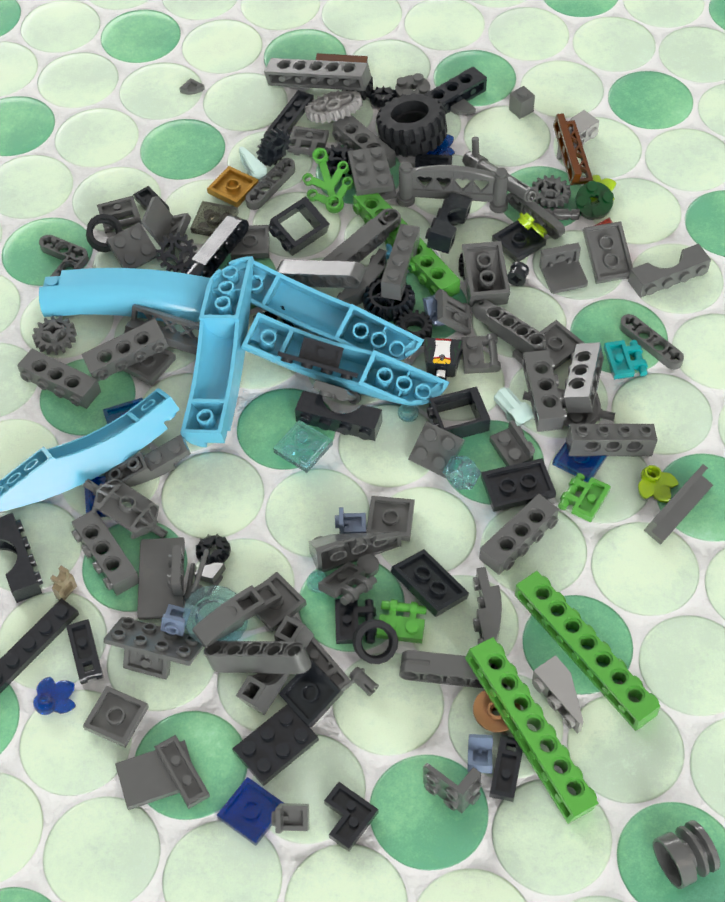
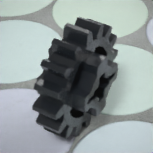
M276 127L275 130L271 129L269 134L265 133V137L261 138V144L257 146L259 148L256 152L258 155L257 159L269 167L272 164L276 165L278 160H282V157L287 155L286 150L290 148L288 144L291 143V140H289L290 135L288 132Z
M332 144L330 149L324 148L328 154V161L326 163L330 176L334 175L337 165L341 161L348 163L349 171L347 174H352L348 162V151L353 150V148L348 149V145L341 147L340 144L337 147H334Z
M177 232V235L174 237L170 233L169 239L165 236L163 237L164 243L158 242L161 249L156 250V253L160 255L157 257V261H163L160 266L161 268L167 266L166 271L173 270V272H178L180 270L181 273H185L184 269L189 268V263L196 254L194 251L197 250V246H192L194 240H188L187 234L181 237L180 232ZM177 242H182L186 245L181 246ZM170 244L171 246L168 249V251H165L167 246ZM175 247L180 252V260H178V258L175 256ZM186 256H189L188 260L184 263L183 261ZM173 261L177 263V265H172L168 262Z

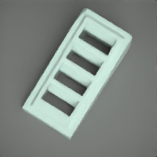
M243 146L239 147L240 161L248 175L260 181L267 174V168Z

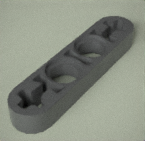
M290 158L280 160L254 186L245 198L249 209L257 210L261 208L295 173L294 160ZM275 176L281 177L279 180L272 179ZM264 187L270 188L268 191H261Z
M512 193L507 194L508 203L519 213L525 214L527 212L535 219L533 222L541 224L550 237L558 239L565 234L564 225L536 202H525Z
M626 314L621 318L620 330L630 339L637 340L638 345L669 369L676 370L682 366L684 355L679 349L636 316ZM646 333L649 338H641L639 334ZM661 345L664 349L656 350L654 346Z

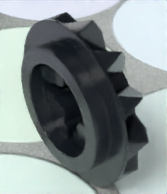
M384 85L382 88L376 87L375 90H371L369 95L371 104L379 108L384 107V104L388 101L390 102L393 98H398L396 90H392L391 87L385 88Z
M208 534L204 539L200 538L198 545H196L197 559L201 562L204 550L212 548L216 544V549L218 550H214L211 555L210 551L208 552L205 565L224 563L231 552L230 543L225 537H221L218 534L212 536Z

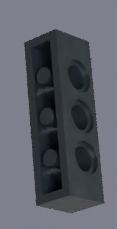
M473 66L427 92L426 95L437 98L444 106L446 115L451 112V106L463 99L470 101L485 92L487 77Z

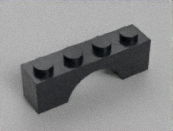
M451 192L448 199H444L442 208H439L436 218L434 217L431 228H428L425 239H428L427 248L449 254L457 228L452 224L465 223L470 213L473 198Z
M302 391L295 408L296 422L303 425H311L323 430H331L343 435H352L363 440L375 441L382 424V409L361 405L351 413H336L326 407L323 395Z
M13 513L0 517V550H8L17 554L15 565L5 575L16 603L42 594L40 585L43 584L39 571L35 572L33 567L37 566L33 554L28 555L27 550L31 549L27 537H22L21 532H24L20 519L16 520Z

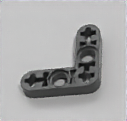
M44 235L39 239L42 252L63 260L51 276H60L61 270H65L68 267L83 269L89 261L88 253L83 247L53 235ZM63 248H68L67 252H59Z

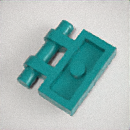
M624 340L604 343V351L614 380L634 377V370L639 371L642 377L648 374V365L642 357L643 350L638 345L637 340L630 341V346H626Z

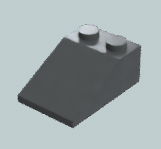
M501 241L462 244L468 304L472 307L482 299H486L494 305L508 304L510 288Z

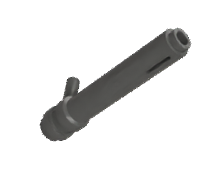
M472 137V151L466 152L462 159L464 166L495 172L498 167L479 154V137ZM508 174L507 191L525 202H533L537 196L535 189Z

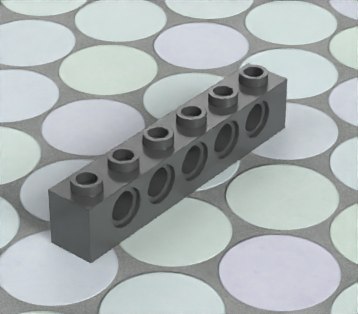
M271 58L264 70L267 83L270 86L365 91L371 79L368 63Z

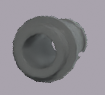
M356 667L349 675L352 684L356 683L368 696H371L375 692L374 688L378 689L379 685L364 673V668Z

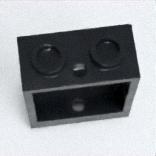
M305 196L271 218L269 231L273 237H276L281 242L283 249L293 256L326 234L330 223ZM300 212L314 229L295 241L280 223Z
M477 386L429 398V407L426 410L429 420L432 419L434 425L461 438L490 431V416ZM466 405L471 406L476 420L444 428L439 412Z

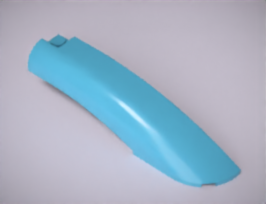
M253 256L242 257L228 262V266L222 270L218 269L212 275L206 288L199 316L198 345L192 385L180 432L187 442L196 446L207 447V443H225L227 431H231L245 357V350H242L241 346L248 333Z
M136 268L61 270L60 276L45 277L43 287H39V304L44 317L69 315H118L131 317L132 306L137 304L193 322H200L199 316L210 278L171 271ZM138 311L137 318L147 319L144 313ZM158 317L156 318V321L164 322L163 319Z

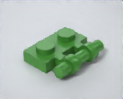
M577 473L576 477L572 478L569 482L568 490L561 495L558 507L561 510H566L568 505H572V514L592 522L610 492L611 486L593 477L586 483L583 481L585 476ZM576 491H582L580 497L575 496Z
M391 599V601L382 600L381 609L390 611L389 615L380 614L379 620L393 627L398 641L422 644L425 619L417 618V614L426 615L427 608L424 605H418V602H411L409 604L398 602L395 599ZM397 611L410 613L409 617L396 616ZM377 628V638L388 639L385 631Z

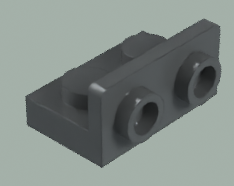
M513 420L509 422L507 429L490 436L491 444L506 466L533 460L534 446L530 441H527L522 428L517 426Z

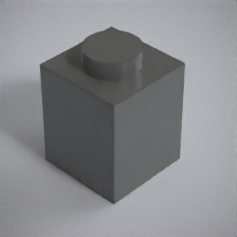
M525 86L510 93L509 110L519 119L534 112L535 95Z

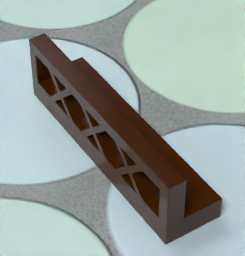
M564 113L557 114L553 128L570 185L587 184L589 181H593L576 122L575 120L566 121ZM568 127H571V129H572V133H571V134H570V132H569ZM582 173L586 175V178H581Z

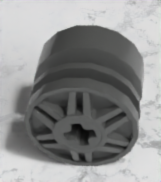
M690 820L684 826L677 827L675 834L667 832L653 841V850L661 869L669 881L678 889H683L695 883L698 879L697 874L700 877H706L709 872L714 873L720 868V858L713 841L705 829L695 820Z

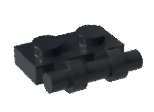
M335 599L336 644H352L353 634L359 626L358 617H365V621L374 619L376 608L372 599H366L365 606H358V600L354 603L350 602L347 605H343L340 599ZM372 628L365 632L366 643H375L377 628Z

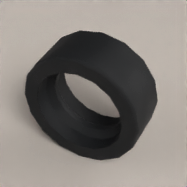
M99 214L91 218L87 224V242L93 249L99 252H110L111 249L107 243L99 242L94 238L93 229L96 225L105 223L111 225L115 229L116 234L123 231L122 225L112 215Z
M371 619L364 621L357 627L353 634L352 644L356 654L362 660L370 664H382L394 656L398 649V637L390 624L382 620ZM372 628L384 630L389 639L387 649L379 655L368 654L362 646L363 635Z

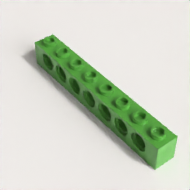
M379 193L353 196V210L362 217L365 224L384 209L392 208ZM401 218V223H400V224H407V223ZM400 225L389 234L388 238L384 241L385 245L390 244L393 247ZM420 238L415 257L412 256L408 271L418 278L421 285L426 286L432 296L439 289L446 291L450 297L460 293V279L431 248H427V244Z
M535 571L516 584L514 596L635 731L658 715L661 705L657 697L649 693L643 687L642 681L629 672L625 662L617 658L612 653L610 646L597 637L593 627L589 624L587 625L581 619L579 612L566 603L565 597L560 592L555 591L546 576H542L538 571ZM539 596H543V597H545L546 599L542 600V599H539L538 597H539ZM557 612L560 613L561 616H555L552 613ZM567 629H574L576 632L571 633ZM587 645L590 646L592 649L587 650L584 649L582 646ZM603 662V663H605L607 666H606V667H602V666H599L597 663ZM618 679L623 684H616L613 680ZM629 697H635L639 702H633Z
M494 637L470 648L465 657L466 661L566 822L569 824L592 811L599 804L596 793L591 787H588L583 779L582 771L570 759L568 749L560 743L554 727L548 724L544 718L542 708L534 702L528 686L522 683L518 677L517 669L506 658L502 645L497 643ZM489 663L495 664L498 669L491 668ZM501 683L509 685L511 690L505 689ZM514 704H520L523 710L517 709ZM527 724L535 726L536 731L530 730ZM540 745L547 746L550 752L542 750ZM554 765L559 766L563 773H558L554 769ZM567 787H572L576 791V795L569 793Z

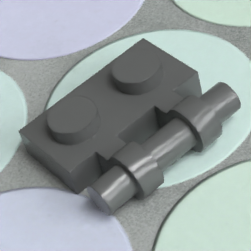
M293 126L289 139L291 140L290 144L295 145H288L290 148L287 152L298 156L304 154L313 157L312 154L315 149L326 147L329 130Z
M347 562L318 582V590L333 598H337L341 594L344 595L340 598V601L343 605H347L358 600L359 595L363 592H369L373 585L377 583V579L374 576L366 578L364 569Z

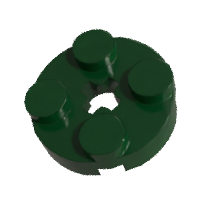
M589 181L576 194V209H579L581 216L589 220L604 218L611 211L614 194L606 185L596 181ZM596 197L599 204H591L590 198Z

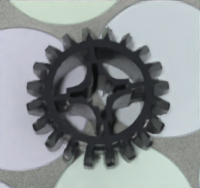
M378 279L371 283L370 287H366L362 297L364 310L394 324L399 316L403 317L402 313L406 312L408 314V310H412L413 313L416 304L414 290L407 283L401 301L381 297V280Z

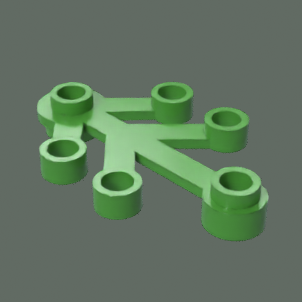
M317 148L313 151L312 156L314 161L320 166L324 181L313 177L311 173L304 174L302 180L306 186L314 185L327 191L328 197L319 194L316 189L308 190L307 197L312 202L319 201L325 204L326 209L330 213H338L344 207L343 197L347 190L354 187L352 178L345 177L337 194L334 190L342 175L349 171V165L346 161L339 162L337 170L331 178L326 163L328 154L324 148Z

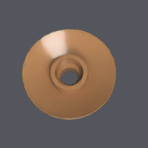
M483 690L478 694L473 704V714L476 721L481 727L491 732L508 731L509 728L501 715L496 716L492 714L497 709L486 691ZM515 703V707L521 710L520 704Z

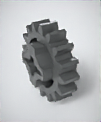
M544 175V179L538 177L537 182H532V188L537 193L534 202L540 204L542 208L544 206L547 208H557L558 206L563 208L564 203H569L571 196L570 185H567L566 180L561 181V177L555 179L554 175H551L550 178Z
M52 316L51 320L44 318V323L38 322L39 328L33 329L34 334H32L36 348H39L40 352L46 350L47 355H50L52 351L55 355H58L60 350L65 353V348H72L71 343L76 342L75 337L77 333L74 324L70 323L68 318L63 321L62 316H59L58 319Z

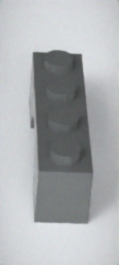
M400 224L381 280V297L401 301L406 286L409 263L412 256L415 257L420 243V227Z
M696 244L682 249L679 263L674 267L659 268L647 262L631 268L628 282L640 298L652 295L662 289H668L678 283L706 274L711 259L703 248Z
M287 615L274 634L275 641L301 642L305 649L314 636L305 624ZM257 673L255 675H248L236 696L249 707L265 715L290 674Z

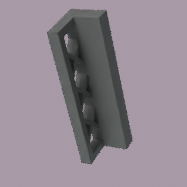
M134 304L132 306L131 320L125 325L124 333L158 317L166 323L164 327H159L169 347L196 355L198 337H195L192 330H199L200 323ZM138 311L144 313L148 320L137 319ZM175 323L181 324L185 331L178 332L173 325Z
M704 464L701 465L644 529L660 545L713 486L711 482L702 476L708 469Z

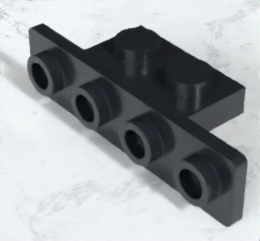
M304 337L299 357L278 351L277 356L281 357L280 361L292 364L293 360L301 362L300 366L308 369H313V366L320 367V372L332 375L334 371L341 373L340 377L348 380L358 377V373L339 368L344 350L343 347Z

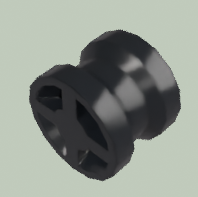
M513 262L507 274L508 282L514 286L524 285L529 274V267L523 262Z

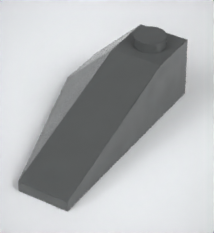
M396 531L319 536L309 541L310 554L318 574L339 568L347 562H356L362 555H377L400 547L401 533Z

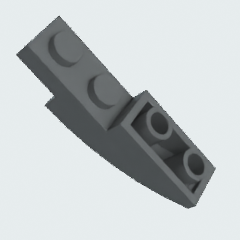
M379 248L377 253L371 256L360 286L358 288H344L343 292L338 294L337 299L355 306L360 305L363 302L362 297L366 287H370L371 283H374L376 279L382 280L385 265L387 264L386 250Z
M180 434L146 455H143L141 452L137 453L104 474L107 482L112 479H119L129 487H133L176 469L175 463L189 456L191 452L184 437Z
M486 567L476 569V577H473L474 590H478L480 597H477L479 609H477L476 618L473 619L474 631L479 632L480 635L478 644L494 637L496 642L498 641L502 613L499 585L490 586Z
M269 579L256 587L251 585L212 611L193 627L192 631L206 648L241 628L246 620L281 601L282 595Z

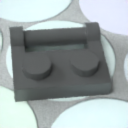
M133 196L97 205L99 214H109L117 219L133 215L134 217L118 220L122 227L139 222L142 224ZM102 223L105 234L114 230L111 225Z
M439 289L435 293L437 321L465 336L470 334L471 306L467 303L459 302L447 295L446 291Z
M490 333L486 336L461 338L463 340L464 374L495 373L501 370V363L498 361L496 344L498 343V337L496 334ZM483 346H489V363H484Z
M315 380L313 388L320 390V395L340 401L348 400L351 404H358L361 400L359 393Z

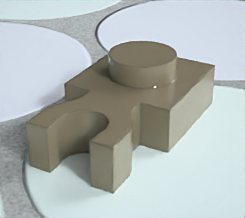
M61 565L58 568L60 570L57 577L52 575L50 579L54 582L52 590L56 599L60 600L62 598L66 600L77 587V584L69 570Z

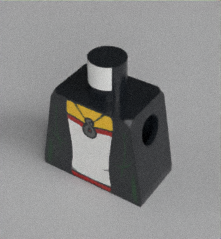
M424 337L426 372L446 381L447 377H455L462 356L463 340Z

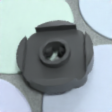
M420 73L399 77L395 86L398 98L404 94H426L430 91V83Z

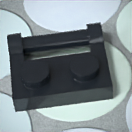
M419 154L415 157V167L452 165V155ZM417 177L422 182H430L432 180L431 177ZM436 178L438 182H443L446 185L451 181L449 178Z

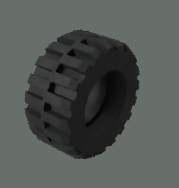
M411 93V95L404 94L399 98L395 97L390 102H386L376 116L379 138L396 152V156L416 157L419 154H427L428 151H433L437 146H440L447 136L444 106L437 98L435 99L431 95Z

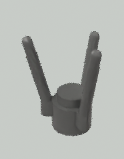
M208 549L204 550L194 584L192 583L195 563H191L187 588L184 594V601L191 606L200 607L202 603L207 604L210 595L223 579L221 575L206 594L204 592L205 588L199 585L207 560Z

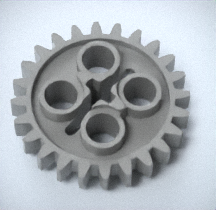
M356 90L331 91L328 94H323L322 97L318 96L317 99H313L312 102L308 103V106H305V113L311 122L315 121V123L321 121V124L328 121L330 123L340 118L344 119L345 116H351L350 113H356V110H360L363 102L360 93Z

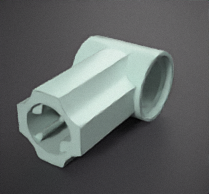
M503 387L494 395V401L505 412L508 422L513 420L519 426L533 418L531 407L526 402L521 403L509 388Z

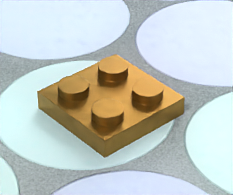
M228 166L207 188V192L238 208L259 180Z

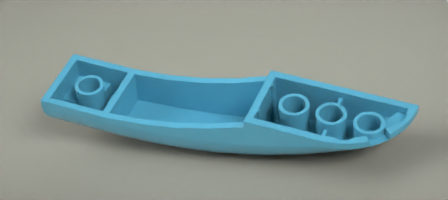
M253 260L251 304L319 337L369 351L375 350L399 361L414 354L424 342V339L353 304L315 290Z
M259 312L241 346L242 350L318 381L403 405L418 406L429 403V398L441 396L450 383L378 351H369L334 342L299 330ZM304 337L343 347L344 350L339 368L358 373V377L348 380L341 378V373L333 371L332 375L320 372L321 368L313 366V369H308L300 366L301 362L293 360L292 364L280 361L281 357L277 356L278 351L299 357Z
M157 388L132 409L108 425L49 449L43 446L0 480V512L61 494L84 484L87 479L92 480L111 470L165 432L168 428L164 422L174 418L180 410L168 394Z

